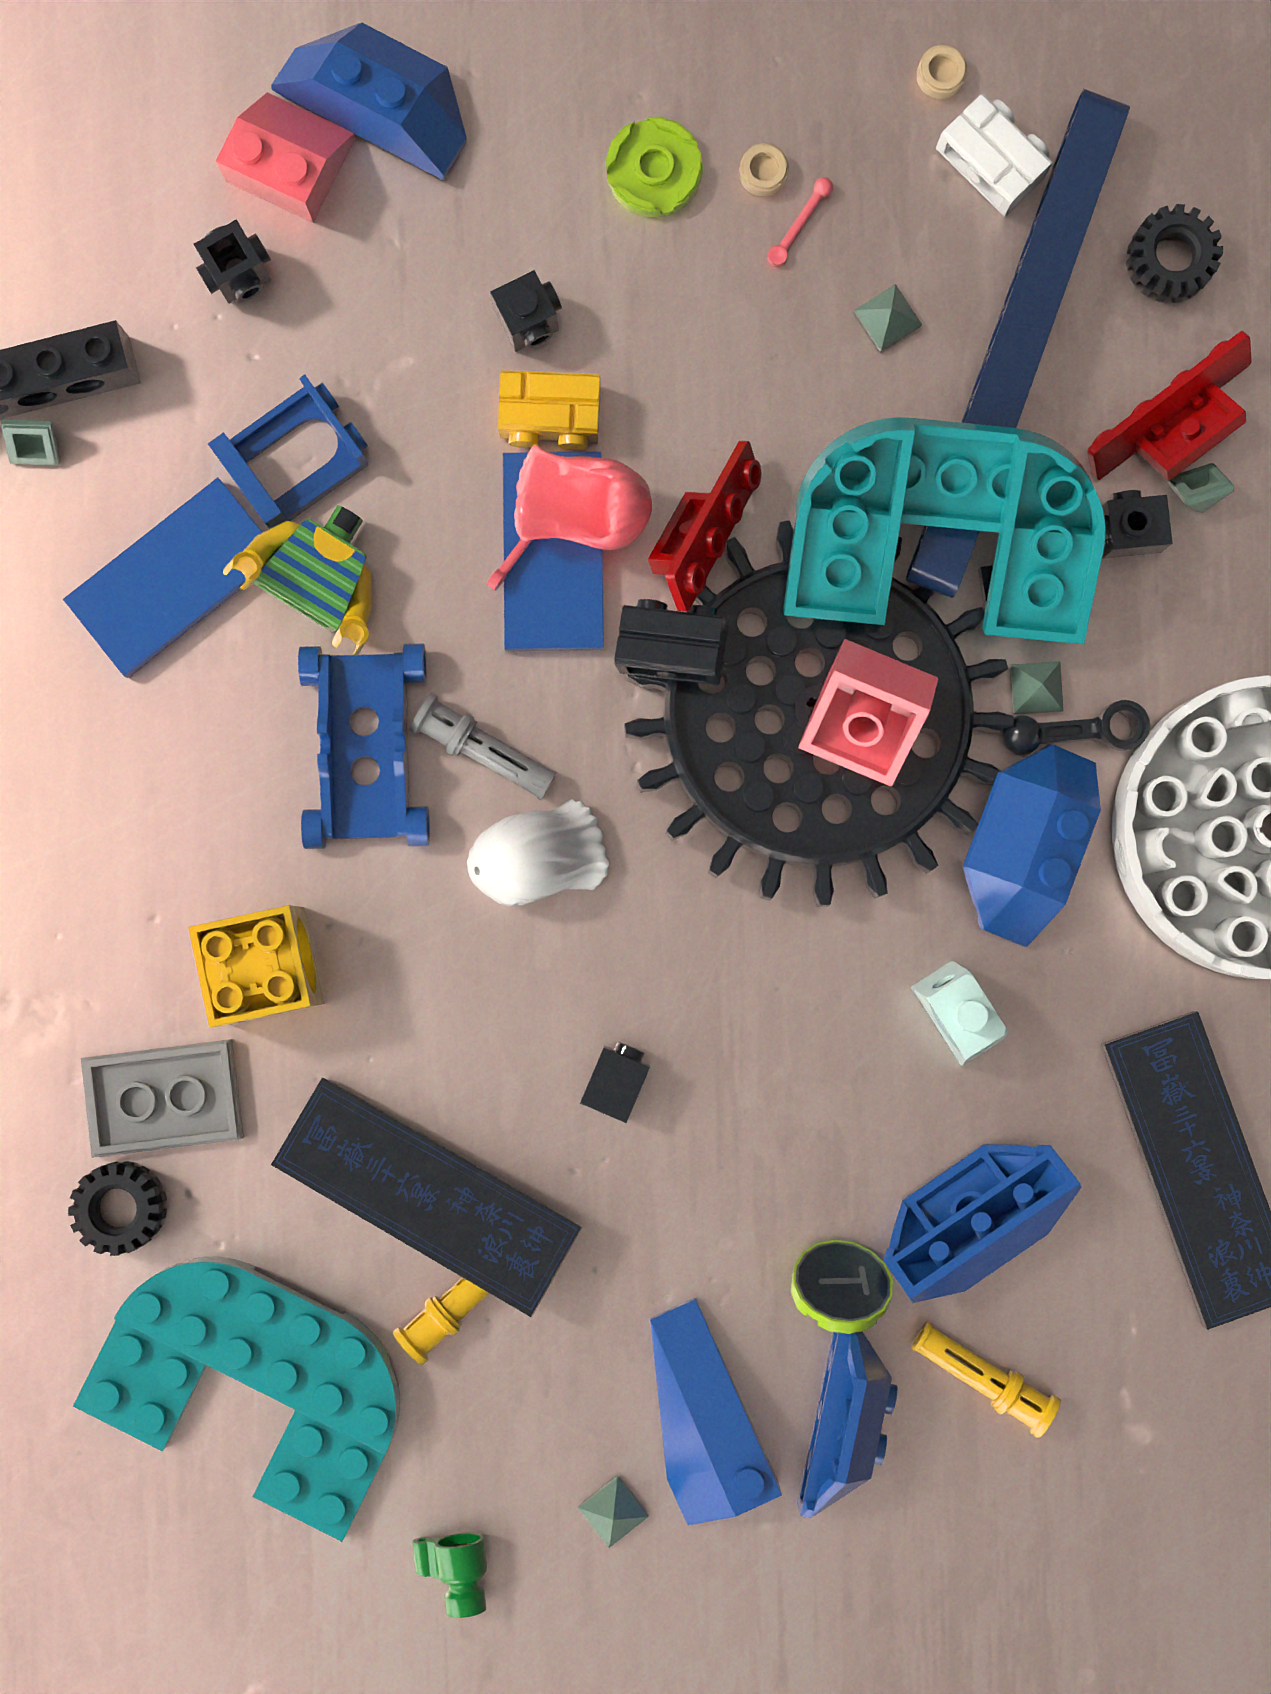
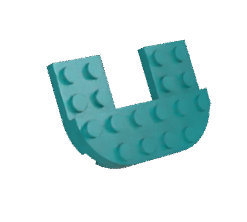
M885 418L865 423L847 431L830 443L808 469L801 483L795 506L796 518L783 608L784 616L885 625L900 524L905 523L999 533L982 625L984 635L1085 644L1104 551L1105 519L1100 499L1087 472L1074 455L1056 441L1036 432L1011 427L920 418Z
M194 1258L165 1268L137 1287L114 1317L116 1321L73 1407L163 1451L167 1447L206 1367L209 1366L295 1410L252 1497L343 1542L390 1447L399 1419V1383L397 1384L393 1368L388 1359L389 1354L378 1337L364 1323L346 1311L341 1314L255 1271L256 1266L232 1258Z

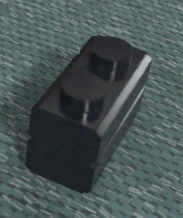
M640 599L637 606L624 605L622 607L619 636L614 657V664L620 674L711 685L720 684L728 626L724 616H717L715 608L704 605H692L688 612L667 610L668 605L666 603L652 599Z

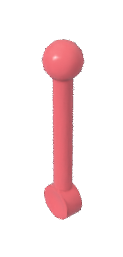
M819 178L815 182L814 194L780 245L773 246L769 250L768 261L772 266L781 267L786 263L787 250L821 199L832 193L833 183L829 178Z
M520 540L500 568L489 578L487 585L496 591L500 587L507 573L532 540L526 542Z

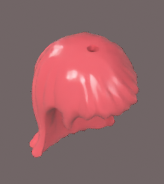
M537 445L532 446L528 451L527 457L523 460V466L519 472V481L516 484L518 497L514 513L515 527L521 540L526 542L534 539L560 538L598 549L618 550L634 542L645 529L652 512L650 489L643 477L624 463L608 458L559 456L547 452Z

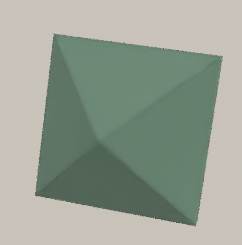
M896 284L854 310L855 315L880 353L922 326V323Z
M2 419L1 428L10 464L59 465L60 457L52 421Z
M1214 463L1182 472L1168 482V485L1186 506L1202 513L1234 491L1232 482Z
M1060 662L1010 665L1013 714L1064 711Z
M618 1475L578 1506L579 1510L609 1548L649 1517Z

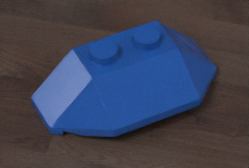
M363 22L295 48L271 84L272 91L441 180H444L467 142L448 67Z
M1049 744L1040 749L1039 752L997 773L963 864L964 874L978 914L977 920L981 930L1027 947L1066 905L1101 812L1096 762L1054 744Z
M984 1144L902 1200L892 1231L890 1245L886 1250L883 1261L912 1303L965 1292L1047 1236L1082 1186L1051 1145L1031 1147Z
M863 1331L851 1334L833 1332L797 1502L802 1517H814L870 1480L874 1464L882 1465L884 1461L887 1435L881 1434L884 1415H892L894 1412L898 1387L895 1384H891L892 1377Z

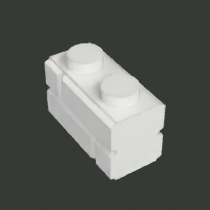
M981 94L942 132L936 149L1005 217L1046 177L1053 162L1048 158L1050 155L1049 150L1040 138L1033 134L1026 136L1013 124L1015 117L1002 101L994 100L991 102L984 94Z

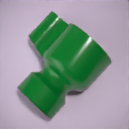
M471 1532L456 1533L441 1538L421 1537L412 1541L416 1574L440 1579V1581L448 1585L449 1590L444 1595L447 1616L466 1618L476 1616L486 1610L485 1591L479 1586V1580L487 1571L485 1542L482 1534Z

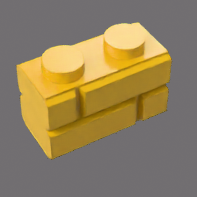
M501 370L498 411L500 438L509 439V445L518 448L538 446V440L558 441V447L567 450H584L588 448V442L598 443L601 394L600 374Z

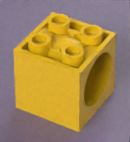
M286 905L188 927L209 1028L325 1004L304 907Z

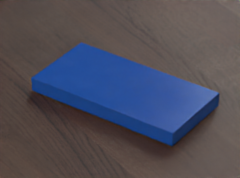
M528 452L503 453L504 561L521 540L517 534L514 517L516 499L518 497L516 484L519 481V472L523 466V460L527 457ZM550 452L564 457L587 456L602 458L601 452ZM560 538L534 539L531 541L507 573L504 580L505 651L604 650L603 549Z
M217 477L63 598V601L121 674L128 678L240 590V587L245 582L244 574L237 569H231L227 575H224L223 570L232 558L239 552H242L262 531L224 483Z

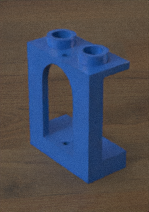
M305 374L299 378L303 388L230 440L223 432L208 443L269 529L285 521L293 520L369 465L361 452L368 447L363 437L352 422L344 427L333 414V411L339 408L334 397L323 383L314 387ZM318 420L327 423L334 429L337 435L338 447L335 455L328 463L276 500H273L247 463L299 425L308 421Z

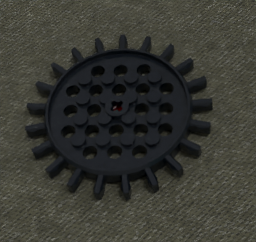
M788 520L780 522L777 528L776 545L780 553V563H775L755 571L748 559L745 548L733 537L726 541L724 551L726 560L735 572L738 580L717 595L705 584L703 591L695 599L699 605L715 608L717 616H724L727 623L728 633L721 673L725 680V687L718 693L710 694L704 692L698 683L627 674L628 682L639 687L660 689L665 692L663 717L656 719L638 718L624 724L625 738L637 740L658 736L665 737L671 763L665 767L648 771L637 780V786L640 793L657 791L668 783L679 781L686 795L693 803L690 809L675 817L665 834L670 840L673 841L687 835L694 825L703 819H706L726 837L723 846L711 859L708 870L710 875L717 878L730 867L737 850L742 847L761 857L767 858L766 870L760 880L761 899L770 901L774 897L781 884L783 866L790 864L813 867V895L817 907H828L831 904L834 893L831 874L832 866L859 862L864 874L865 885L875 899L888 894L887 879L880 867L878 855L898 844L904 846L913 863L925 874L939 866L933 851L923 842L917 832L935 814L943 818L953 829L969 835L976 829L978 823L971 814L954 804L948 797L958 782L960 775L971 778L980 784H994L997 773L1001 770L992 764L979 762L968 757L973 730L991 733L1002 732L1007 728L1013 727L1014 716L998 711L987 713L974 711L971 683L991 681L1008 669L1006 659H988L979 664L966 666L960 648L955 641L958 637L972 632L984 619L985 612L982 607L965 611L953 622L945 624L937 612L927 603L928 599L936 592L920 586L913 591L907 585L892 577L885 625L813 618V623L807 628L800 629L792 626L788 622L787 617L784 616L783 609L794 533L791 522ZM899 536L895 561L900 556L902 538ZM747 613L756 614L763 620L765 630L762 634L755 637L746 636L739 630L737 620ZM898 637L912 639L918 647L917 658L909 661L900 659L893 650V641ZM844 639L938 677L930 712L919 732L926 733L934 739L936 743L935 754L930 758H922L916 755L911 747L892 787L840 765L836 773L830 775L822 774L814 767V754L798 748L810 719L809 715L812 711L810 707H815L827 675ZM803 653L815 655L821 662V673L814 677L803 676L796 669L795 658ZM755 661L765 662L773 671V680L766 685H756L748 679L746 667ZM764 709L774 710L781 717V730L774 734L761 732L755 724V715ZM716 717L725 718L733 727V737L726 742L713 741L706 733L707 722ZM773 757L784 759L791 769L790 778L783 783L770 781L764 773V763L768 759ZM722 766L735 767L742 776L741 787L735 791L720 789L714 779L715 771ZM885 789L895 796L897 806L893 814L881 815L873 809L871 796L875 790ZM835 797L844 801L848 808L846 821L834 824L826 820L822 813L824 800ZM790 806L797 811L800 822L795 831L783 832L774 825L772 817L776 808Z

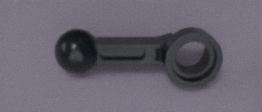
M1120 700L1106 706L1100 715L1093 719L1038 723L1029 716L1014 717L1013 727L1003 730L1002 739L1006 748L1018 755L1030 754L1040 744L1088 740L1104 743L1109 748L1117 751H1126L1138 747L1145 741L1150 730V720L1147 712L1141 705L1131 700ZM1115 713H1122L1131 721L1132 732L1126 740L1118 739L1111 732L1110 720Z

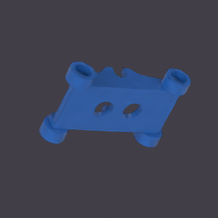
M404 644L403 652L394 654L330 656L329 654H322L321 646L299 647L298 673L301 686H318L317 734L320 738V754H317V764L320 780L321 809H304L302 811L301 836L303 848L324 849L326 847V839L407 837L408 846H429L430 817L428 806L409 807L406 683L426 682L425 644ZM361 708L374 710L379 719L375 732L367 736L357 735L351 728V717L354 712ZM370 757L376 760L379 765V777L370 785H359L352 777V766L358 759Z

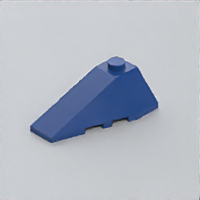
M696 1298L650 1318L666 1476L687 1525L736 1517L782 1496L779 1481Z

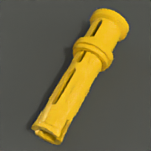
M461 1277L440 1298L438 1296L429 1297L424 1302L426 1308L405 1328L397 1327L393 1331V1335L402 1348L418 1364L424 1365L429 1360L427 1354L448 1334L455 1336L462 1326L460 1320L489 1293Z
M929 1322L925 1323L912 1344L911 1350L920 1353L951 1373L954 1377L990 1398V1404L999 1414L1009 1413L1029 1426L1030 1433L1037 1438L1046 1432L1059 1410L1060 1398L1054 1394L1047 1397L1025 1383L1024 1376L1018 1371L1005 1373L975 1354L972 1350L934 1328ZM945 1352L949 1353L950 1355H952V1356L955 1357L956 1359L960 1360L961 1362H963V1363L966 1364L967 1366L971 1367L972 1369H974L975 1371H977L978 1374H977L976 1372H974L973 1370H971L970 1368H968V1367H966L965 1365H963L962 1363H960L959 1361L955 1360L954 1358H952L951 1356H949V1355L946 1354Z

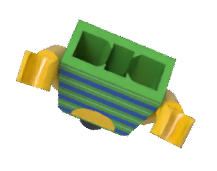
M337 505L325 527L306 518L301 524L285 521L258 534L242 552H239L232 558L223 570L224 575H227L231 569H237L244 574L245 582L240 589L246 590L253 583L330 632L338 629L332 640V645L338 648L342 638H349L356 645L353 655L357 656L368 639L367 623L372 610V574L364 565L367 555L350 544L363 520L340 505Z

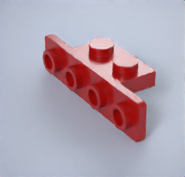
M1240 331L1228 341L1225 340L1218 343L1205 359L1190 370L1179 373L1170 385L1154 398L1145 400L1137 405L1131 415L1112 430L1108 429L1099 434L1087 449L1091 474L1098 480H1101L1137 452L1169 482L1246 423V411L1220 388L1250 366L1252 362L1250 336L1244 331Z
M738 441L710 493H684L647 559L653 574L665 575L678 611L688 612L697 595L703 591L706 579L717 558L722 556L725 543L735 524L740 522L743 510L750 496L760 485L761 465L755 459L749 441Z

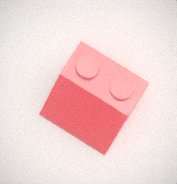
M267 92L236 118L216 159V163L226 182L314 223L356 135L339 125Z
M844 639L827 675L798 748L892 787L930 712L938 677Z

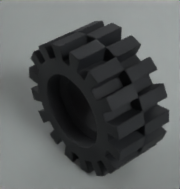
M1176 204L1172 211H1169L1168 205L1161 207L1155 215L1151 213L1133 235V239L1127 248L1126 254H1130V257L1126 261L1127 270H1134V274L1130 278L1134 286L1139 282L1145 286L1141 293L1146 297L1151 292L1157 294L1155 301L1162 303L1168 297H1172V303L1181 302L1185 296L1190 299L1203 289L1217 272L1221 264L1218 260L1223 255V246H1217V243L1222 236L1219 229L1211 232L1210 227L1214 221L1210 216L1204 221L1198 218L1201 210L1193 207L1189 213L1184 212L1185 204ZM1168 237H1176L1185 241L1192 252L1190 266L1181 271H1171L1163 267L1156 254L1158 243Z
M116 1161L98 1167L80 1179L78 1182L80 1184L79 1187L74 1189L70 1196V1199H74V1203L68 1207V1216H74L75 1223L70 1226L73 1233L77 1231L81 1233L83 1237L79 1241L85 1247L91 1244L95 1247L93 1252L98 1254L109 1252L110 1256H119L142 1247L160 1231L162 1227L160 1225L161 1220L166 1218L167 1209H163V1202L167 1200L166 1193H161L158 1185L161 1184L157 1176L152 1178L148 1174L150 1171L144 1166L136 1167L134 1166L135 1162L125 1161L118 1163ZM111 1189L125 1190L135 1200L136 1215L128 1226H111L101 1215V1199Z

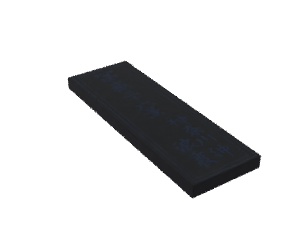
M1192 1011L1102 1043L1101 1046L1203 1327L1209 1330L1270 1308L1271 1210L1199 1012Z
M323 1077L271 1163L273 1167L529 1317L534 1315L583 1228Z

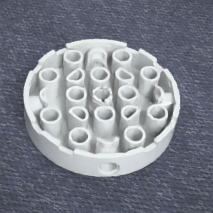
M1269 675L1244 678L1223 684L1193 697L1164 716L1149 731L1145 741L1136 747L1127 762L1119 781L1112 814V843L1119 877L1127 896L1146 925L1165 944L1190 961L1212 971L1250 979H1271V841L1264 836L1263 832H1260L1264 818L1267 815L1271 817V676Z

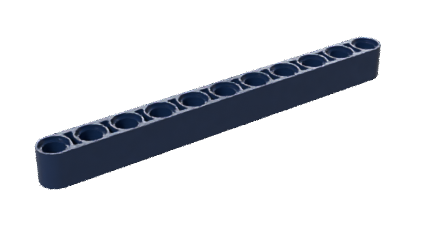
M1087 89L1082 90L1064 134L961 423L1017 428L1130 109L1129 105ZM924 525L905 581L954 598L965 574L980 531Z

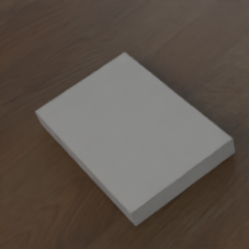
M232 1039L81 1058L92 1158L244 1138Z

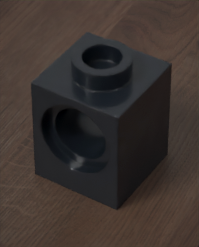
M617 1041L614 1049L604 1045L580 1104L627 1123L650 1069L649 1064L642 1062L645 1053Z

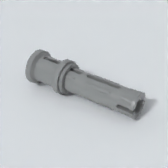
M431 692L427 696L409 728L411 732L417 734L421 731L445 745L447 753L458 756L462 752L493 770L498 775L534 794L538 799L541 800L557 772L547 769L513 747L477 728V721L474 720L473 716L468 713L462 716L439 703L436 694Z

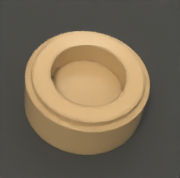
M938 45L930 48L923 54L917 69L919 87L926 95L935 99H947L954 96L962 88L967 76L966 59L959 50L952 46Z
M760 143L750 147L744 153L740 162L739 177L743 187L749 193L758 197H769L778 193L787 181L789 171L788 159L780 148L772 144Z

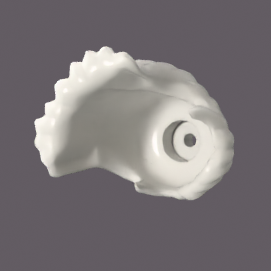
M570 799L564 802L562 806L551 811H531L511 815L496 822L478 836L469 851V858L467 860L469 876L485 895L506 906L528 904L565 889L594 890L602 883L603 878L607 876V868L610 863L605 855L606 848L602 845L604 832L598 828V818L592 815L591 807H585L581 800L576 802L574 799Z

